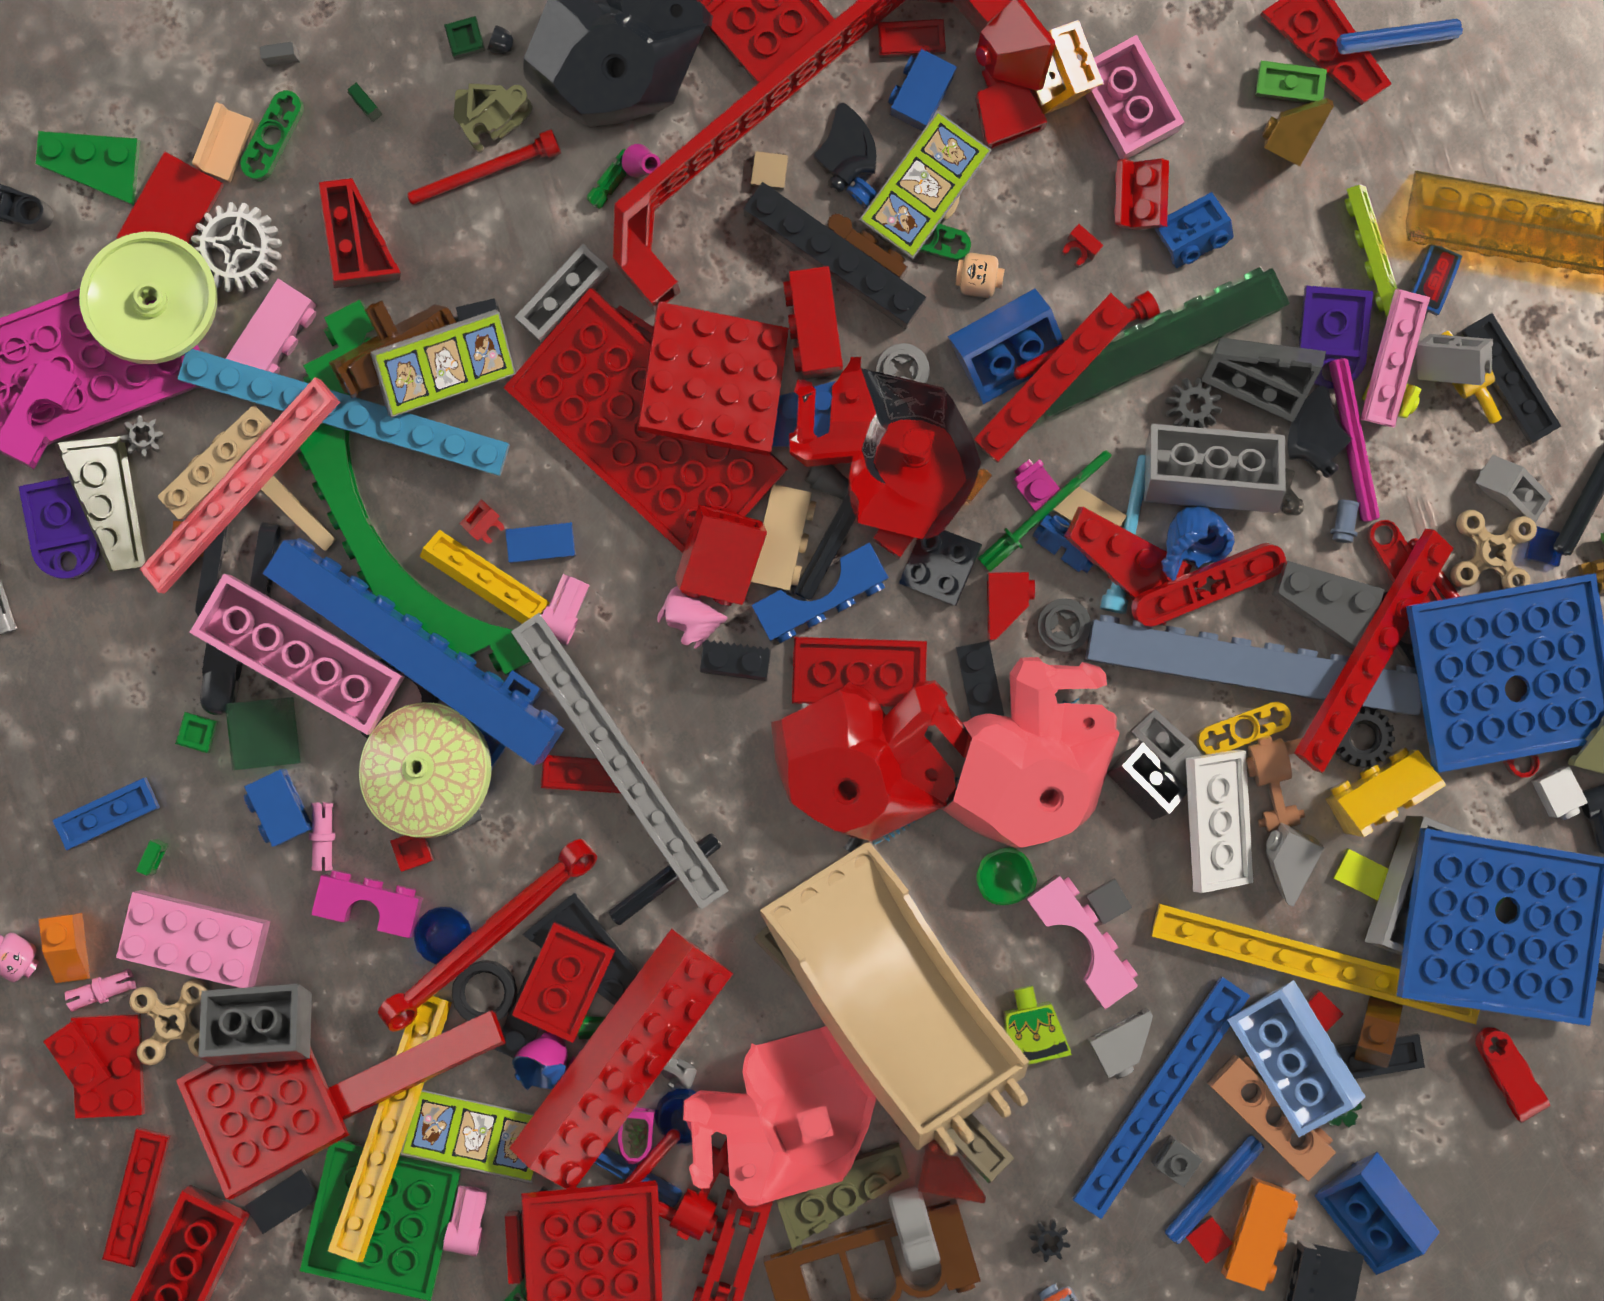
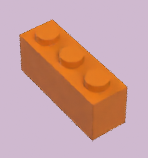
M1252 1177L1231 1240L1233 1244L1229 1246L1221 1270L1226 1279L1261 1291H1265L1267 1283L1271 1284L1277 1270V1265L1274 1264L1277 1252L1283 1251L1288 1234L1284 1231L1288 1219H1294L1298 1208V1201L1295 1200L1296 1194L1292 1190Z

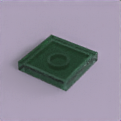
M293 697L225 704L232 771L301 763Z

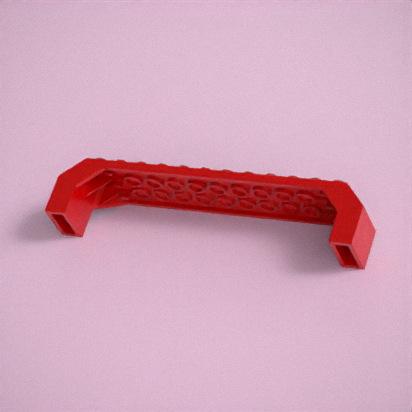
M857 0L615 203L613 259L617 269L655 313L659 301L669 303L681 293L678 281L652 252L655 211L876 27L878 22H882L907 0ZM1012 0L914 1L954 4L980 34Z

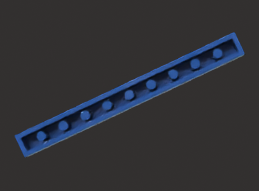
M301 538L297 540H283L263 572L265 576L534 766L544 762L564 731V728L557 724L559 720L553 714L546 710L538 711L530 705L531 700L526 695L516 690L511 692L502 685L504 681L499 676L490 671L484 673L475 666L477 662L463 652L457 654L448 647L450 643L444 637L436 633L429 634L421 628L423 624L417 618L409 614L402 615L394 609L396 605L390 599L382 595L375 596L367 590L369 586L363 580L355 576L348 577L341 572L342 566L328 557L323 559L314 553L315 547Z

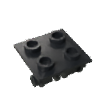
M946 530L931 538H918L899 584L937 598L948 605L956 606L982 544Z

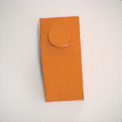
M82 912L39 919L42 952L55 983L90 979Z

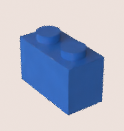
M923 49L920 50L917 58L911 55L903 70V74L907 75L902 87L896 84L888 99V103L892 105L890 115L923 131L935 115L955 76L957 67Z
M280 769L244 786L247 792L244 795V800L251 813L256 812L261 824L258 825V829L265 843L270 842L272 847L280 846L312 830L310 817L287 769Z

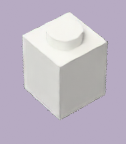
M1560 766L1531 781L1549 817H1561L1562 820L1569 819L1581 812L1580 806L1588 803L1570 767Z

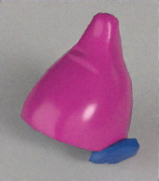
M546 1031L538 1039L526 1044L515 1054L512 1060L513 1068L515 1069L514 1076L517 1080L521 1081L525 1089L528 1090L531 1086L544 1089H553L566 1072L568 1052L565 1039Z

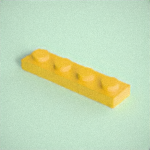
M438 530L420 553L419 557L521 624L537 613H540L542 616L546 606L550 604L549 601L441 530Z

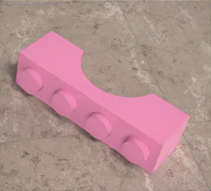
M1056 875L1034 890L1025 899L1046 927L1068 925L1078 929L1086 937L1091 950V962L1083 981L1100 1005L1107 1009L1138 987L1134 981L1138 974L1127 959L1121 962L1114 953L1118 949L1117 944L1108 932L1102 935L1097 929L1095 923L1099 919L1087 904L1082 907L1075 898L1079 891L1070 878L1067 877L1063 880L1061 876Z

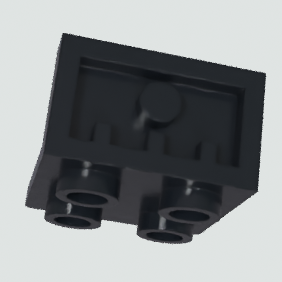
M1297 1240L1285 1301H1355L1364 1256L1353 1251Z

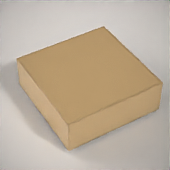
M755 151L751 186L759 187L764 182L773 189L784 190L788 155Z

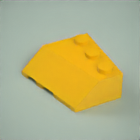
M1405 747L1388 756L1391 762L1380 768L1378 765L1370 766L1361 771L1359 774L1362 778L1350 784L1346 780L1330 789L1332 795L1325 798L1345 834L1365 837L1373 832L1371 824L1374 823L1376 826L1389 822L1397 817L1399 813L1397 808L1404 807L1407 809L1446 786V784L1419 750L1408 751Z

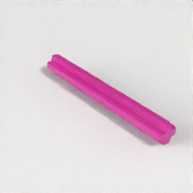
M1347 358L1336 359L1329 363L1342 428L1353 438L1346 446L1356 499L1359 503L1360 518L1364 522L1374 521L1380 517L1350 366Z

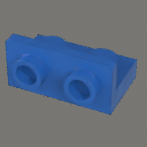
M1212 192L1169 214L1167 217V227L1154 228L1171 253L1172 263L1175 268L1195 262L1201 255L1225 246L1234 237L1232 221Z

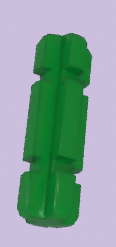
M626 149L620 151L616 157V163H611L598 180V186L596 188L593 187L586 198L594 207L602 208L608 200V194L612 195L627 174L622 166V156Z

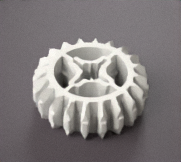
M229 202L227 212L225 213L220 206H216V217L213 218L209 213H206L204 218L209 223L206 226L200 223L196 224V228L202 232V235L191 237L194 243L200 245V247H195V249L207 262L213 274L216 288L220 287L224 282V290L231 292L236 283L237 290L240 293H244L246 282H248L252 289H257L256 278L259 277L264 282H267L269 278L264 273L267 268L272 272L277 270V267L270 261L271 259H281V254L274 251L273 248L282 246V241L272 238L279 231L276 226L268 227L272 221L268 215L260 218L261 210L257 207L249 212V206L246 203H242L237 212L235 204ZM236 223V225H232L230 232L226 236H216L227 225ZM247 224L256 227L261 238V247L248 242ZM238 242H239L241 245H243V246L246 247L247 249H244V248H242V250L237 249V250L235 251V253H234V252H232L229 248H227L226 246H228V247H231V245H232V246H237V244H238ZM212 248L224 252V263L227 264L226 272L219 270L215 265L212 257ZM249 258L257 259L250 268L237 273V270H241L245 260Z

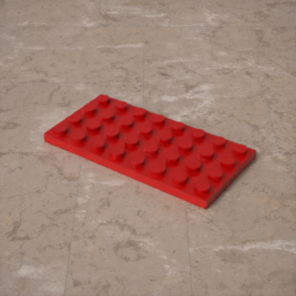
M589 288L503 388L683 553L699 505L746 517L772 486L785 474L788 468L772 453L766 456L638 431L651 341L593 288Z

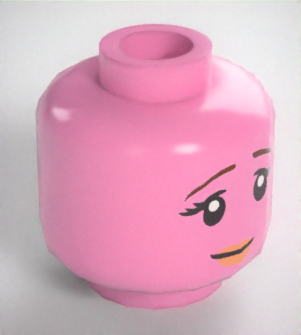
M8 933L4 937L0 935V976L10 982H17L22 976L29 978L39 963L34 958L37 952L36 946L15 933Z

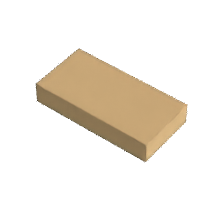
M1081 487L1075 489L1052 510L1071 522L1077 508L1085 507L1118 526L1122 525L1127 516Z

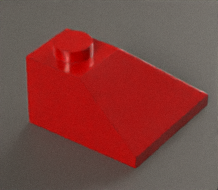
M1012 0L981 31L975 55L979 64L985 67L992 78L1039 91L1044 88L1056 42L1024 0Z

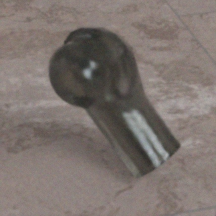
M1285 468L1286 491L1280 510L1286 515L1298 516L1304 510V502L1291 489L1295 471Z

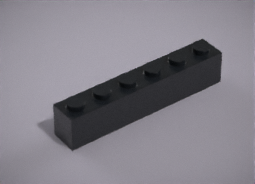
M762 182L743 208L746 218L814 266H829L831 278L905 330L925 304V295L766 183Z

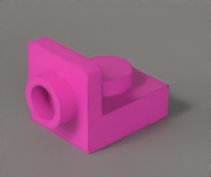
M1030 459L1014 470L1017 477L1012 480V484L1034 513L1061 490L1045 470L1044 464L1040 459L1034 464Z

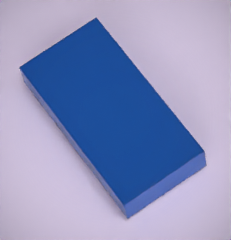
M572 522L505 530L509 563L576 556Z

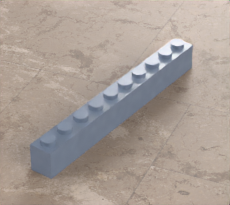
M1100 615V620L1091 621V631L1085 654L1086 661L1322 701L1326 699L1350 658L1349 656L1331 654L1330 659L1318 658V651L1298 648L1297 654L1284 652V645L1265 643L1264 648L1251 646L1252 640L1232 637L1231 643L1218 641V634L1199 632L1198 637L1185 635L1186 629L1166 626L1165 631L1153 630V626L1143 625L1136 620H1133L1132 626L1119 624L1120 618ZM1396 665V671L1383 669L1362 707L1411 716L1419 715L1421 695L1416 668Z

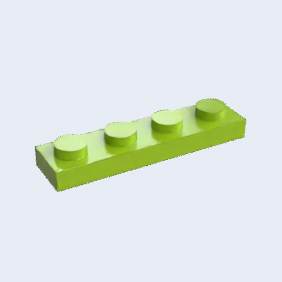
M1356 185L1347 189L1349 197L1345 199V205L1350 217H1355L1359 229L1355 230V237L1360 249L1365 248L1369 261L1365 262V269L1371 281L1375 280L1378 292L1374 294L1377 307L1380 312L1385 311L1386 316H1388L1397 285L1366 187Z

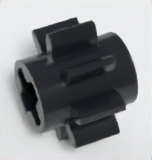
M1054 1218L1050 1220L1049 1225H1043L1038 1220L1037 1226L1039 1229L1037 1232L1028 1233L1029 1238L1037 1242L1031 1248L1032 1253L1035 1254L1041 1250L1044 1262L1049 1260V1256L1054 1255L1061 1260L1062 1255L1060 1251L1062 1248H1069L1071 1246L1067 1240L1062 1238V1236L1067 1234V1228L1062 1227L1058 1230ZM1049 1233L1051 1237H1055L1054 1241L1056 1244L1050 1247L1047 1243L1044 1244L1043 1236Z

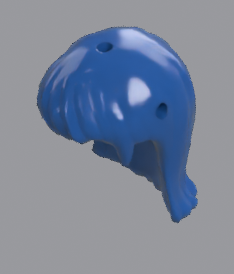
M1186 507L1179 511L1170 523L1167 532L1166 546L1168 553L1167 557L1162 560L1163 572L1172 581H1175L1182 561L1195 563V567L1200 568L1202 564L1225 559L1232 551L1235 543L1233 531L1222 517L1210 511L1207 507Z

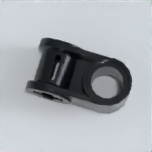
M0 184V222L16 224L36 231L45 230L51 225L54 214L52 208L47 203L33 195ZM39 206L38 216L33 220H29V211L33 207Z

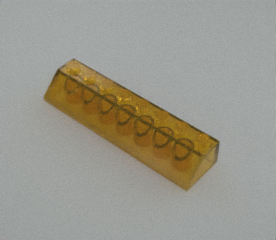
M1415 171L1406 216V240L1419 245L1429 244L1446 247L1452 251L1463 250L1479 253L1486 257L1497 256L1520 263L1531 262L1542 264L1549 268H1565L1576 270L1583 274L1604 275V204Z

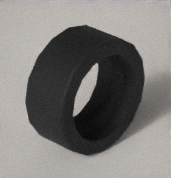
M481 960L474 962L459 974L453 982L451 996L454 1008L467 1021L486 1013L471 1008L466 1001L465 988L469 979L474 975L490 973L498 977L504 988L503 1001L499 1007L493 1010L498 1021H500L510 1012L517 996L515 978L507 967L496 961Z

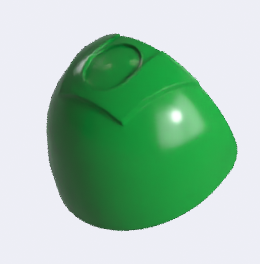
M1011 847L998 849L986 855L980 862L976 876L977 885L982 896L988 902L996 905H1010L1024 900L1034 891L1037 884V878L1030 860L1024 853Z

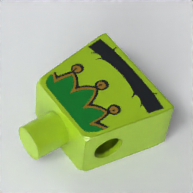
M1033 985L1014 989L1017 1008L1004 1011V1030L1029 1060V1064L1072 1055L1050 1001L1037 1003Z

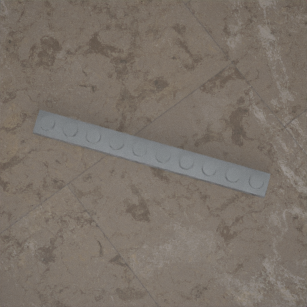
M537 613L512 630V634L700 910L729 891L541 614Z

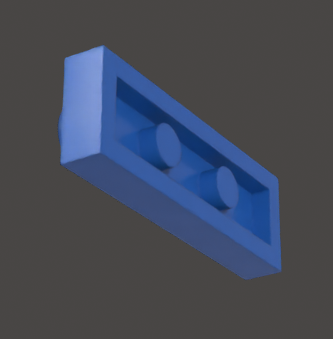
M142 778L54 819L53 823L65 849L71 850L155 811L160 806L148 779Z

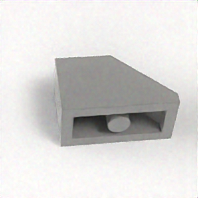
M1492 455L1486 466L1482 468L1475 482L1491 499L1520 517L1526 516L1531 518L1535 523L1552 497L1524 467Z
M1155 709L1131 732L1140 743H1143L1187 786L1186 758L1202 756V754L1185 735Z
M1280 823L1277 831H1272L1268 837L1266 854L1280 895L1288 905L1294 907L1324 847L1315 837Z
M1147 1008L1088 1038L1095 1055L1109 1078L1114 1075L1116 1079L1123 1078L1134 1071L1133 1066L1139 1063L1153 1019V1015Z

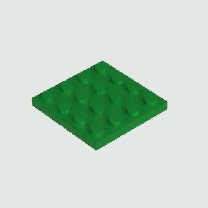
M340 1140L329 1146L300 1271L431 1301L443 1254L445 1234L451 1219L462 1169L403 1157L400 1153L363 1263L356 1262L329 1252L328 1249L364 1145Z

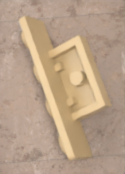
M251 406L226 431L218 434L212 441V444L202 454L197 455L189 462L187 468L158 495L159 500L177 519L183 520L272 425V422L257 406Z

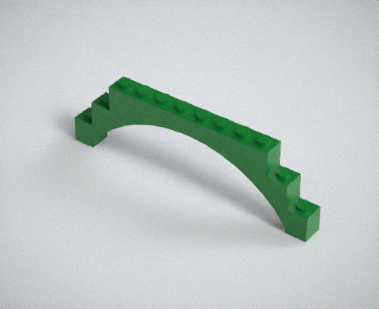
M361 300L324 317L328 327L324 328V332L332 346L338 345L339 347L303 365L307 372V375L303 376L305 383H310L316 377L321 379L329 390L349 395V393L343 391L329 362L377 335L365 312L367 308ZM321 423L300 446L301 452L297 453V456L305 471L311 469L316 479L312 486L321 501L326 499L331 511L327 512V516L334 529H341L346 541L342 542L346 554L350 560L356 558L361 568L357 572L359 579L368 584V589L371 588L375 596L382 595L394 602L396 605L394 609L402 615L409 614L417 618L423 624L421 626L423 630L429 634L436 633L444 637L450 643L448 647L457 654L463 652L473 657L491 647L493 652L488 654L495 670L497 672L503 670L505 675H509L512 670L518 671L532 664L512 634V629L488 624L454 609L424 589L402 568L388 551L373 527L359 494L352 465L350 431Z

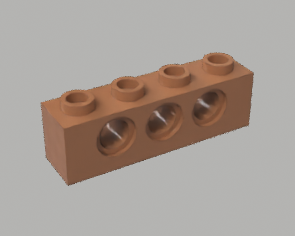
M1234 1054L1207 1084L1301 1176L1309 1181L1336 1153L1329 1146L1333 1140L1318 1127L1305 1134V1141L1302 1145L1297 1147L1291 1146L1290 1137L1295 1131L1267 1084L1257 1075L1259 1071L1253 1061L1247 1056L1241 1060ZM1248 1083H1255L1257 1086L1255 1097L1250 1100L1243 1099L1241 1095L1242 1088ZM1271 1107H1279L1281 1110V1117L1275 1123H1267L1266 1112Z

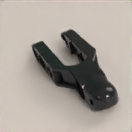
M262 522L258 532L250 586L271 598L273 581L265 576L263 572L279 548L281 527L279 524ZM228 525L204 551L195 612L198 617L221 579L224 552H228L229 547L226 545ZM206 642L200 703L207 713L223 715L228 713L236 703L243 663Z

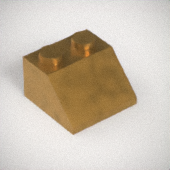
M1324 98L1282 111L1277 119L1271 116L1262 133V138L1266 139L1264 148L1300 167L1334 107L1333 101Z

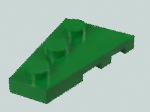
M38 131L36 165L91 187L103 194L122 200L127 204L135 205L140 141L137 138Z

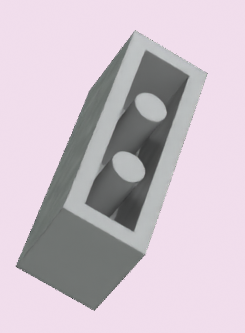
M582 244L515 316L516 320L535 339L542 343L588 289L593 288L595 290L610 274L608 266L588 247Z

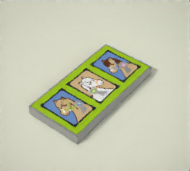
M937 111L859 221L913 260L992 150Z
M496 309L370 352L388 415L391 417L516 374L501 316Z
M422 1090L402 1147L401 1156L533 1185L536 1172L529 1169L509 1148L534 1114Z

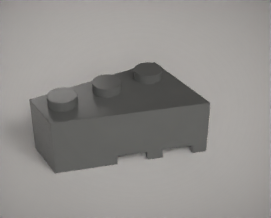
M1220 337L1206 365L1202 381L1294 422L1323 367L1326 351Z
M1286 561L1283 564L1281 573L1277 576L1272 595L1354 651L1377 612L1385 589Z

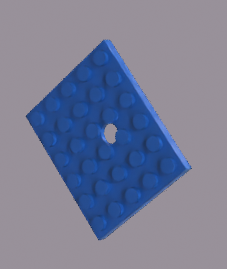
M1596 573L1406 606L1431 763L1437 773L1584 746L1587 743L1586 737L1593 729L1600 725L1601 718L1604 716V620ZM1513 676L1524 680L1527 686V692L1521 697L1519 702L1511 701L1505 692L1506 683Z
M1420 828L1396 997L1590 1026L1604 929V857ZM1504 897L1511 898L1512 902L1517 905L1515 919L1510 920L1507 924L1500 922L1495 914L1496 904Z

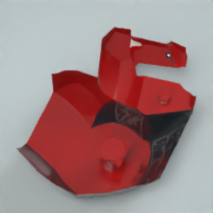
M850 357L847 367L841 373L839 379L832 385L829 433L817 437L814 434L816 389L812 386V382L803 379L799 380L798 376L794 390L799 395L797 427L793 433H789L790 455L806 467L851 463L849 496L851 506L860 524L919 539L931 538L944 531L974 488L981 465L972 434L955 402L945 389L861 368L862 357Z

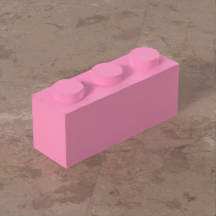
M277 279L226 359L278 374L280 371L278 364L284 355L289 356L296 348L299 341L296 337L303 327L308 328L313 322L317 313L314 310L317 304L285 282Z

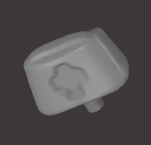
M671 1058L661 1073L666 1079L670 1080L667 1084L669 1088L673 1089L677 1083L686 1090H689L697 1071L688 1062Z

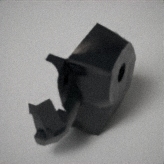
M547 0L524 56V76L556 109L588 127L622 123L659 112L674 104L705 26L709 25L712 27L713 15L697 0Z

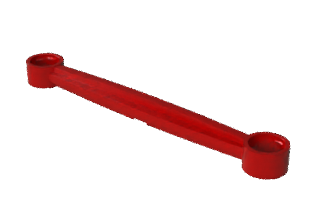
M577 839L566 845L559 854V862L486 920L482 927L471 933L405 994L398 993L386 999L379 1007L378 1015L388 1029L396 1032L410 1025L417 1016V1008L484 955L570 877H579L587 873L597 861L596 853L583 839Z

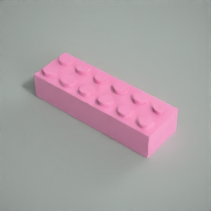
M223 574L190 631L196 637L367 735L373 732L405 678V675L228 574Z

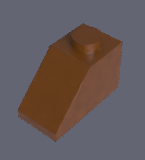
M1372 996L1369 997L1354 1057L1355 1060L1388 1068L1400 1024L1402 1004Z

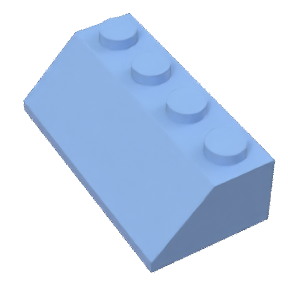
M1294 980L1228 1019L1229 1024L1298 1137L1355 1108L1365 1098L1361 1088Z

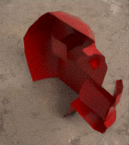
M936 680L917 682L887 715H885L876 698L864 687L848 682L841 690L783 719L771 722L775 760L790 804L810 818L837 832L871 842L945 807L954 799L956 793L954 771L924 736L928 727L936 726L963 758L967 757L972 736L948 706L945 698L948 693Z

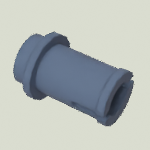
M1338 500L1335 527L1331 529L1330 533L1333 534V540L1336 542L1353 543V537H1357L1355 524L1359 503L1351 500Z

